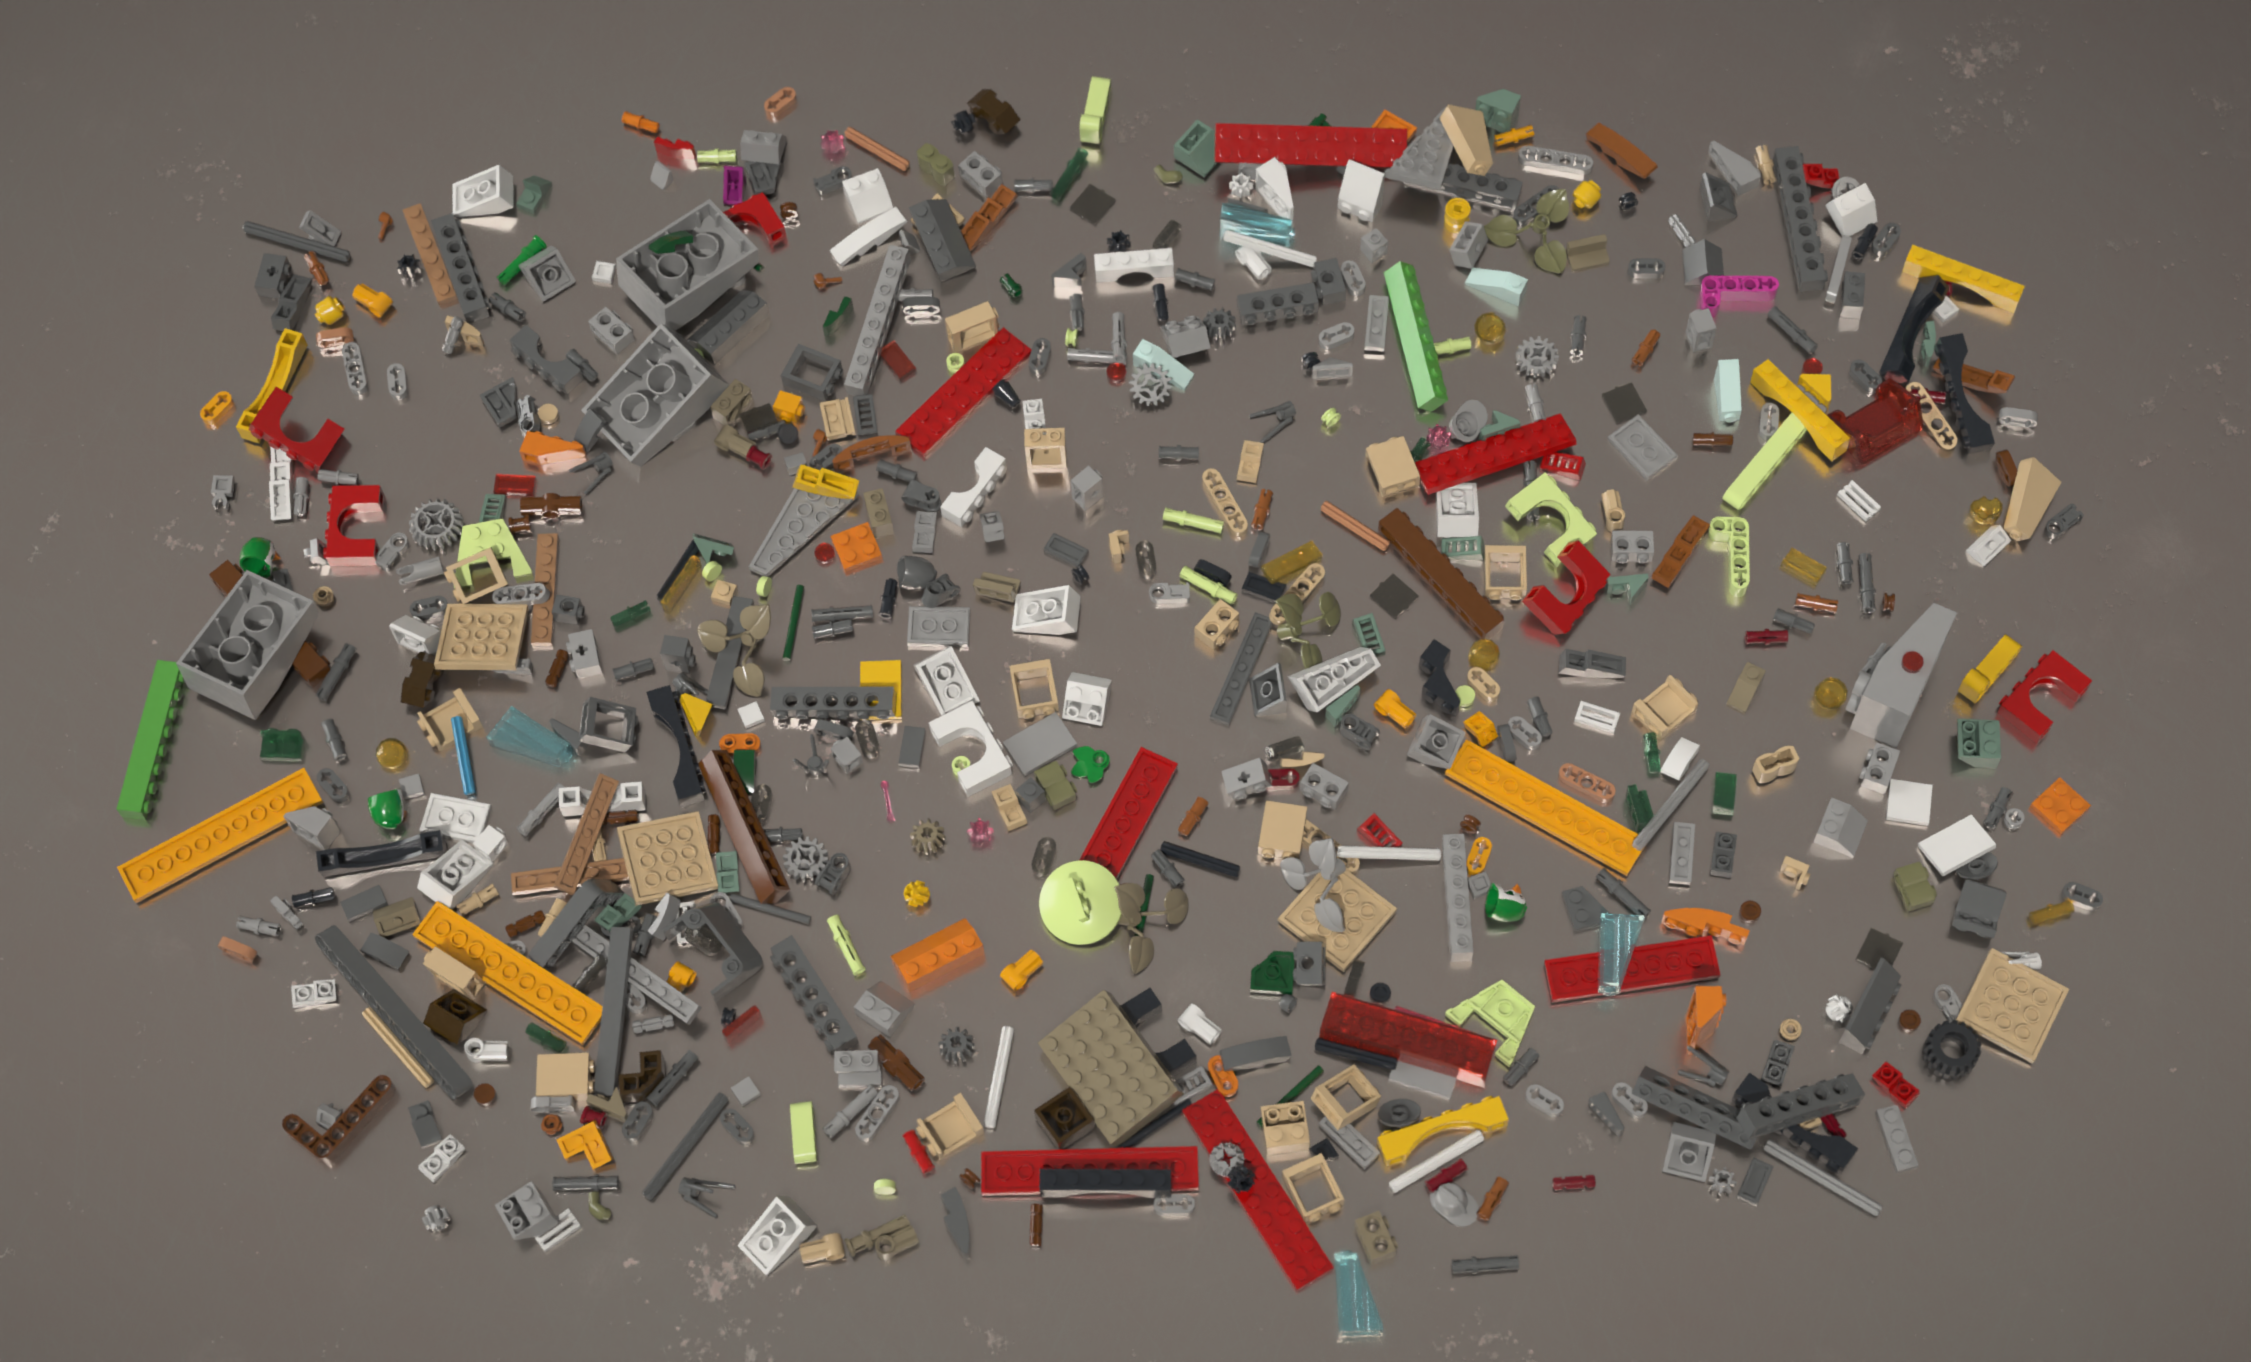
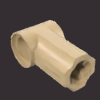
M1614 489L1607 490L1601 494L1606 517V528L1610 532L1621 531L1624 527L1625 513L1622 510L1619 491Z
M840 1233L828 1234L820 1240L799 1244L803 1264L823 1259L829 1261L837 1260L845 1256Z

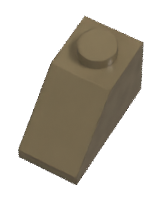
M1747 662L1726 705L1746 713L1763 682L1766 670Z

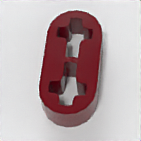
M1268 769L1269 776L1273 780L1272 786L1266 788V790H1292L1299 785L1300 776L1296 770ZM1289 775H1291L1293 778L1292 783L1288 782Z

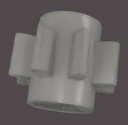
M1726 1167L1722 1171L1714 1169V1176H1710L1708 1179L1709 1182H1713L1710 1190L1715 1189L1718 1191L1719 1196L1725 1191L1730 1194V1186L1735 1187L1736 1181L1732 1180L1734 1172H1727ZM1719 1179L1721 1181L1726 1180V1184L1724 1182L1719 1183Z
M440 1205L429 1207L425 1210L426 1216L422 1217L427 1230L432 1229V1232H439L448 1226L446 1221L451 1220L446 1208L441 1209Z

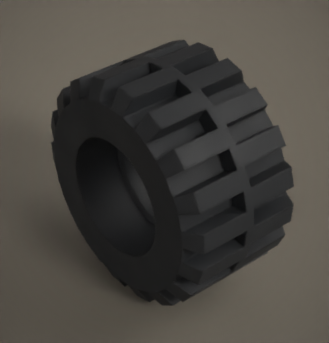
M1947 1020L1943 1021L1942 1025L1940 1023L1931 1030L1924 1043L1923 1054H1925L1924 1061L1929 1062L1927 1067L1930 1070L1933 1068L1935 1075L1938 1076L1940 1073L1943 1075L1942 1078L1947 1079L1948 1076H1951V1080H1954L1958 1076L1960 1078L1965 1077L1966 1073L1969 1074L1981 1055V1042H1977L1979 1036L1972 1033L1974 1029L1971 1026L1968 1029L1965 1027L1966 1023L1964 1022L1960 1025L1957 1024V1020H1952L1951 1024H1949ZM1951 1041L1958 1044L1963 1051V1057H1948L1942 1051L1941 1043Z

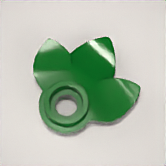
M1089 746L1076 748L1073 750V754L1079 761L1073 766L1071 774L1079 778L1087 777L1090 784L1095 783L1103 777L1104 769L1110 763L1109 755L1102 750L1095 751ZM1097 759H1102L1103 762H1102V763H1097L1096 760H1097Z

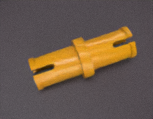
M1530 124L1518 129L1511 128L1508 132L1494 135V140L1503 139L1495 142L1496 146L1499 147L1511 142L1515 144L1518 143V140L1534 137V131L1526 133V131L1533 129L1532 125Z

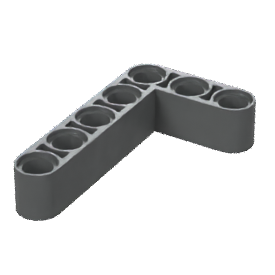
M610 879L586 880L538 940L528 957L545 970L550 969L598 907H606L607 905L613 907L625 892Z

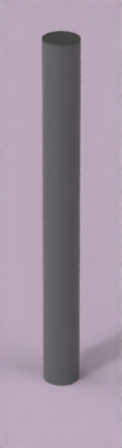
M733 893L730 896V901L806 924L811 922V916L771 904H760V901Z

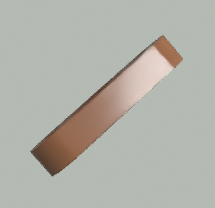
M1566 763L1560 767L1559 779L1562 783L1603 803H1609L1614 799L1616 790L1612 783L1571 763ZM1568 770L1572 771L1569 777H1565V772L1567 773ZM1579 774L1580 776H1579V778H1578V782L1576 783V782H1575V779L1577 778V775ZM1583 779H1590L1593 785L1586 788L1582 786L1581 781ZM1596 784H1599V787L1595 792L1594 790L1596 788ZM1608 789L1609 794H1606V796L1602 795V792Z

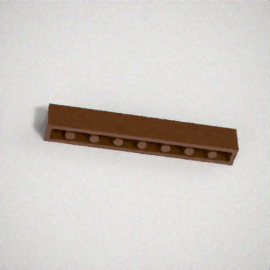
M1396 508L1379 521L1378 531L1390 541L1394 548L1484 642L1503 629L1504 616L1502 613L1491 606L1487 597L1481 596L1477 592L1476 586L1464 578L1462 571L1450 563L1447 555L1441 554L1437 550L1435 543L1424 536L1421 528L1417 525L1415 526L1405 512H1401Z
M226 560L212 571L209 576L218 589L227 597L243 576V571L236 563L232 565L229 560ZM304 641L291 666L314 688L325 679L330 671L329 665L331 663L324 655L320 657L316 653L318 650L312 642L307 643Z
M711 750L698 763L702 775L760 904L777 903L790 891L788 883L728 751Z

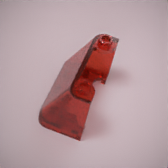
M1891 378L1878 385L1876 400L1846 417L1845 413L1841 410H1835L1827 415L1850 437L1847 450L1860 464H1867L1917 435L1923 427L1920 399Z

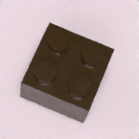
M1070 1086L1034 1110L1036 1120L1057 1149L1066 1148L1095 1128L1093 1118Z

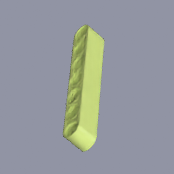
M1793 413L1788 416L1727 489L1722 498L1725 502L1737 510H1741L1804 435L1807 429Z

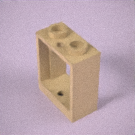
M988 301L945 318L947 338L954 353L990 340L998 332L997 328H1000L997 320L999 318L995 307L991 308Z
M1065 428L1024 429L1027 469L1067 468Z
M1485 545V597L1492 600H1499L1501 598L1520 600L1526 597V546ZM1490 562H1520V587H1490Z
M492 547L446 566L447 571L444 572L448 582H453L456 588L453 590L456 600H461L463 604L508 584ZM486 556L498 583L466 597L454 569Z
M1050 659L1009 666L1018 718L1029 719L1035 715H1051L1059 711ZM1047 675L1052 701L1022 706L1017 681Z
M437 947L430 950L424 957L423 965L435 977L471 1000L475 999L485 985V982L475 971Z
M1352 1065L1316 1087L1311 1100L1333 1126L1340 1130L1374 1109L1381 1095L1378 1089L1372 1086L1366 1079L1365 1074L1355 1065ZM1347 1082L1351 1084L1365 1101L1364 1104L1349 1113L1344 1110L1330 1093Z
M1322 1153L1282 1171V1178L1305 1222L1310 1221L1312 1223L1322 1218L1323 1214L1328 1212L1332 1214L1342 1209L1344 1197ZM1320 1169L1335 1200L1307 1212L1293 1181Z

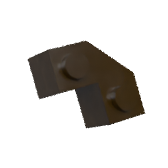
M982 89L967 102L970 113H973L975 118L986 119L992 132L1006 134L1021 119L1007 101L1002 103L996 98L997 93L992 89Z
M419 652L412 658L410 663L412 671L409 677L404 678L402 683L401 703L424 708L433 701L435 694L433 682L444 673V670L435 669L436 655Z
M661 1050L639 1052L640 1073L619 1074V1095L623 1103L645 1101L646 1097L665 1078V1061Z

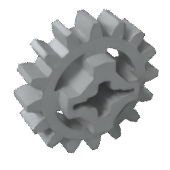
M1531 336L1529 342L1523 340L1522 345H1518L1515 356L1517 359L1516 365H1521L1520 371L1526 370L1527 376L1533 373L1534 378L1537 377V374L1544 377L1545 372L1551 374L1552 368L1556 369L1559 360L1558 349H1553L1554 343L1548 344V338L1542 341L1540 336L1537 337V340H1534ZM1525 352L1527 353V359L1524 358Z
M1144 363L1143 369L1136 367L1138 373L1131 374L1134 380H1129V383L1134 387L1130 388V392L1135 391L1133 398L1139 397L1140 404L1146 401L1147 406H1149L1150 402L1153 401L1156 406L1157 400L1160 399V401L1164 402L1163 395H1170L1166 390L1172 388V385L1167 384V382L1171 381V377H1165L1168 371L1162 372L1161 365L1155 368L1154 363H1151L1150 367H1147L1146 363ZM1150 371L1158 373L1161 377L1156 378L1152 376ZM1144 373L1143 381L1137 384L1139 377ZM1151 379L1152 382H1156L1153 385V389H1149L1148 386L1145 387L1148 384L1147 380ZM1164 385L1160 394L1157 395L1158 387ZM1139 391L1149 393L1150 397L1143 396Z
M807 836L806 840L802 841L801 837H799L798 843L791 841L792 848H785L787 854L783 855V859L786 861L784 862V867L788 869L789 875L794 874L795 880L802 877V881L805 882L806 878L809 877L811 881H814V875L818 876L820 870L824 869V864L829 862L826 857L828 852L824 850L823 843L818 845L817 838L810 841L809 836ZM794 854H796V858L793 860L794 862L792 863ZM820 855L818 864H816L815 862L818 859V856Z

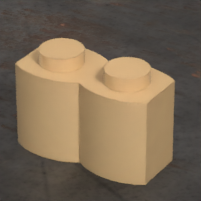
M1784 746L1775 753L1759 756L1755 760L1752 771L1758 783H1767L1777 776L1792 773L1796 769L1800 758L1793 746Z

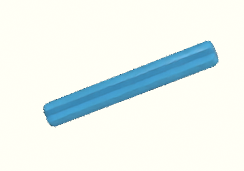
M456 716L451 718L462 785L464 794L471 795L475 793V786L462 717Z

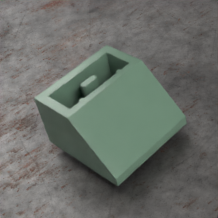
M1505 89L1491 92L1477 98L1475 110L1483 111L1485 126L1492 127L1501 133L1508 132L1514 127L1519 117L1521 95Z
M1197 119L1174 144V158L1204 178L1217 164L1214 163V130Z
M1957 719L1958 759L1976 768H1997L2001 760L2000 721Z

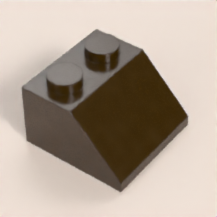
M453 989L430 1003L423 1024L432 1031L447 1038L448 1041L458 1045L469 1038L487 1013V1009Z

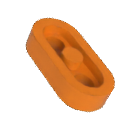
M752 733L727 734L720 739L719 746L720 750H727L730 756H734V750H755V754H757L761 749V742L759 737ZM732 741V745H726L727 742ZM748 741H753V744L747 745L746 743Z
M1220 1055L1213 1056L1208 1062L1209 1074L1218 1091L1224 1097H1231L1238 1091V1080L1233 1071H1224ZM1220 1065L1222 1066V1070L1217 1071L1215 1070V1067ZM1230 1084L1232 1087L1230 1089H1225L1224 1085Z

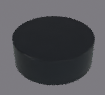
M784 423L778 429V437L784 443H793L798 437V430L793 424Z
M1385 983L1374 984L1370 989L1371 1001L1377 1005H1384L1389 1002L1391 998L1390 987Z

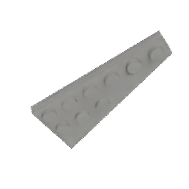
M1445 108L1434 118L1433 123L1424 129L1422 135H1418L1403 151V155L1393 162V166L1390 169L1387 168L1384 172V178L1441 190L1454 148L1440 120V116Z
M794 488L748 566L749 570L769 577L859 496V493L856 491L854 499H842Z

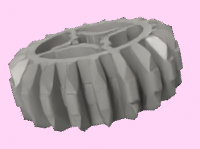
M437 498L435 502L429 499L426 505L422 502L421 508L415 507L416 513H411L412 520H409V531L418 545H424L427 550L432 546V549L436 551L437 547L440 546L444 550V545L448 544L451 546L452 540H458L456 535L462 534L461 529L464 524L462 522L463 516L454 503H448L446 499L441 502ZM451 517V524L447 528L446 524L448 523V519ZM424 521H426L427 524H426V526H425V529H424L423 532H422V531H421L422 525H423Z

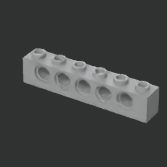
M1444 834L1442 838V854L1451 962L1472 961L1473 941L1464 834Z

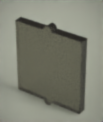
M1089 184L1070 206V209L1081 215L1082 219L1085 218L1096 225L1115 203L1116 199L1106 194L1104 190Z
M1632 382L1621 387L1616 386L1615 389L1602 394L1616 423L1632 419L1638 414L1641 415L1647 412Z
M770 403L757 408L754 407L739 414L747 434L778 424Z
M1392 574L1384 582L1379 583V587L1370 594V597L1396 619L1402 612L1409 609V606L1419 595L1396 575Z
M1871 928L1856 960L1869 966L1871 970L1876 968L1881 957L1893 966L1903 942L1890 937L1888 933L1884 934Z

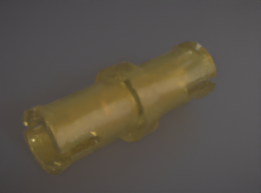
M2069 899L2055 905L2048 904L2046 908L2029 912L2031 923L2036 925L2050 919L2052 921L2057 920V917L2073 913L2075 910L2072 901Z

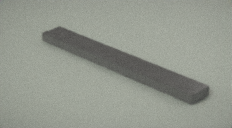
M611 927L594 1096L600 1094L605 1097H611L617 1087L633 939V928Z

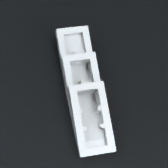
M895 207L854 231L833 247L830 252L838 263L844 266L857 254L862 256L875 244L880 246L908 221L900 210Z
M270 446L271 481H269L271 521L292 519L293 460L287 457L286 453L281 449L276 450Z

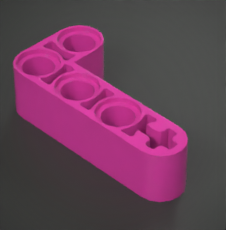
M1706 276L1702 280L1700 289V309L1709 308L1712 317H1715L1718 314L1720 301H1772L1776 297L1779 282L1773 276Z

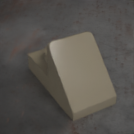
M617 1087L610 1100L600 1094L596 1096L589 1094L586 1103L591 1109L601 1113L607 1112L608 1116L623 1122L626 1121L628 1114Z

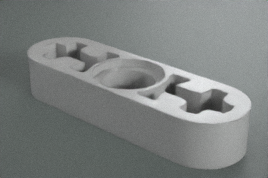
M348 342L342 347L348 384L353 394L362 395L368 390L362 353L357 343ZM352 349L354 350V359L349 354ZM353 365L360 366L357 372L350 371ZM357 378L361 383L359 388H356L357 383L355 379Z
M541 583L507 586L496 589L492 599L496 604H542L549 599L550 591ZM525 591V596L517 600V595Z
M892 1085L884 1086L855 1127V1133L860 1141L868 1142L872 1140L897 1105L899 1093L896 1087ZM891 1092H893V1097H894V1098H893V1099L889 1098V1099L887 1100L886 1106H887L888 1108H886V1107L883 1105V1103H884L885 1100H886L885 1094H886V1093H887V1094H890ZM876 1108L883 1110V1116L879 1119L871 1116L872 1111ZM867 1119H869V1120L872 1122L871 1125H870L869 1128H868L870 1133H869V1134L865 1133L864 1135H862V1132H861L860 1129H861V1128H863V1129H866V1128H867V1126L869 1125V1122H868Z

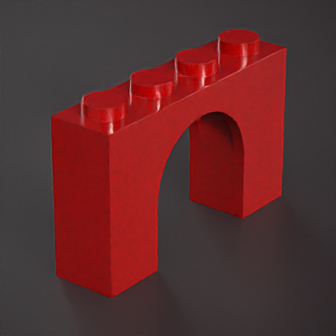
M763 192L753 195L748 200L737 203L732 208L723 212L734 224L745 222L757 226L769 245L786 237L783 223Z
M275 387L250 424L249 430L251 434L258 439L263 438L268 441L272 448L276 450L281 449L290 459L299 460L308 470L318 472L343 435L345 428L327 418L313 439L307 442L290 440L283 434L280 428V419L291 404L293 396Z
M380 485L332 486V493H329L328 496L330 511H327V522L329 527L325 530L327 547L323 549V556L327 559L330 566H377L375 562L379 546L376 539H350L341 534V529L346 519L353 514L360 512H383L384 493Z
M1580 541L1568 542L1557 556L1575 578L1576 593L1573 599L1568 604H1564L1544 585L1534 586L1522 601L1554 635L1566 634L1571 630L1572 623L1584 613L1583 609L1595 599V594L1607 584L1606 580L1611 575Z
M2054 650L2049 655L2044 654L2037 662L2039 665L2035 669L2033 667L2030 668L2024 677L2026 679L2015 684L2012 688L2013 693L2010 696L2005 695L1999 702L1998 714L2036 744L2050 731L2054 722L2035 708L2030 700L2029 691L2039 685H2050L2060 690L2076 703L2092 683L2089 677Z

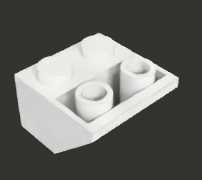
M1072 672L1067 680L1062 718L1102 726L1109 702L1112 680Z

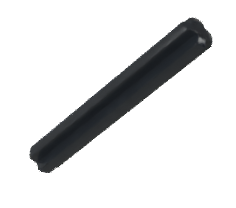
M694 539L656 595L658 601L662 603L667 602L697 556L699 549Z
M1163 841L1160 850L1164 854L1233 877H1238L1240 873L1239 865L1167 841Z
M1317 1038L1315 1042V1049L1318 1051L1395 1070L1398 1065V1059L1392 1056L1322 1038Z

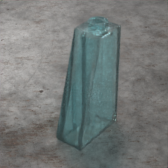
M1222 203L1220 215L1221 240H1223L1226 230L1281 246L1289 247L1290 239L1294 240L1295 228H1292V220Z
M512 706L486 737L489 745L493 748L557 767L567 763L573 752L570 743Z
M1601 913L1599 920L1598 993H1603L1606 996H1614L1620 993L1642 928L1644 916Z
M1349 1250L1339 1251V1254L1334 1256L1338 1337L1383 1336V1324L1357 1253H1352Z

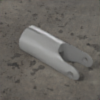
M438 556L398 568L396 573L399 575L412 573L408 577L399 580L400 585H406L444 574V570Z

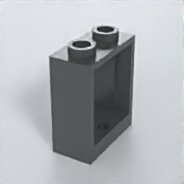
M798 344L781 374L782 383L787 387L826 401L828 395H832L836 380H839L843 374L841 360ZM806 358L831 368L821 386L796 377Z
M589 697L583 703L578 741L626 752L634 745L636 739L634 734V728L638 722L636 708ZM596 712L624 718L621 740L594 734Z

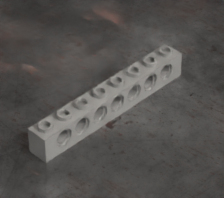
M889 245L844 383L846 392L849 395L861 396L868 394L911 262V256L907 248Z

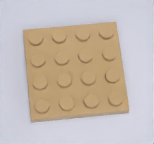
M447 604L434 662L435 669L517 670L528 615V605Z
M699 811L617 827V834L635 906L661 901L667 892L675 897H681L718 889Z
M1347 869L1337 877L1338 881L1334 883L1325 899L1334 900L1339 905L1343 915L1345 931H1331L1325 928L1316 917L1315 904L1320 902V897L1331 882V880H1325L1321 872L1312 879L1278 918V922L1304 942L1322 941L1326 943V959L1343 972L1397 912L1395 906Z
M1991 948L1956 1018L1957 1023L1960 1025L1962 1022L1966 1023L1965 1027L1969 1029L1971 1026L1974 1029V1033L2033 1063L2069 989L2023 964H2009L2008 961L2014 959Z

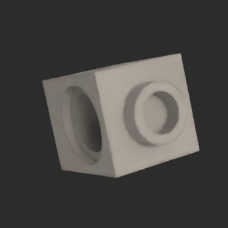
M1375 228L1361 237L1360 250L1373 263L1388 253V240Z
M848 737L836 741L831 747L832 756L846 774L863 763L862 755Z

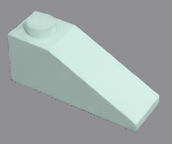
M1473 267L1465 285L1519 306L1526 293L1528 279L1511 272Z
M1144 339L1141 340L1133 353V366L1143 369L1144 363H1146L1147 367L1154 363L1155 368L1161 365L1162 372L1168 371L1165 377H1171V381L1168 383L1184 391L1194 377L1193 372L1167 352ZM1150 371L1152 375L1161 377L1158 373Z

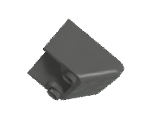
M712 902L688 910L662 930L669 941L687 927L691 930H698L707 924L731 956L724 960L721 969L727 979L710 991L713 1000L717 1002L758 972L763 965V960L720 903Z

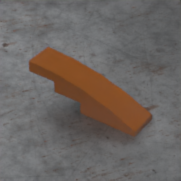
M1597 123L1586 133L1587 139L1601 146L1603 153L1615 158L1617 165L1644 179L1658 168L1657 164L1639 148L1601 123Z
M1003 184L999 186L992 198H987L978 212L975 211L961 231L970 252L995 227L1018 197L1017 193Z
M1693 515L1675 538L1673 545L1664 555L1662 562L1653 572L1651 579L1669 588L1703 539L1710 524Z

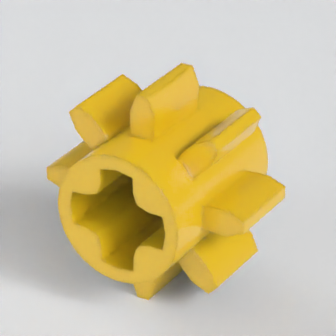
M911 881L904 889L905 900L909 901L908 905L923 906L929 900L930 891L928 887H925V882Z

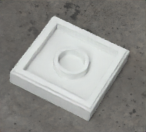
M1890 779L1886 820L1928 826L1933 785Z

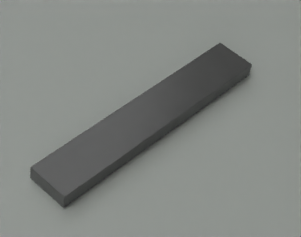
M733 596L726 622L728 628L726 636H733L746 631L740 623V614L744 608L754 604L753 599ZM741 638L726 640V648L718 652L706 702L711 703L713 708L726 710L734 680L733 672L738 665L743 646Z
M1254 613L1211 712V720L1230 725L1273 625L1269 617Z

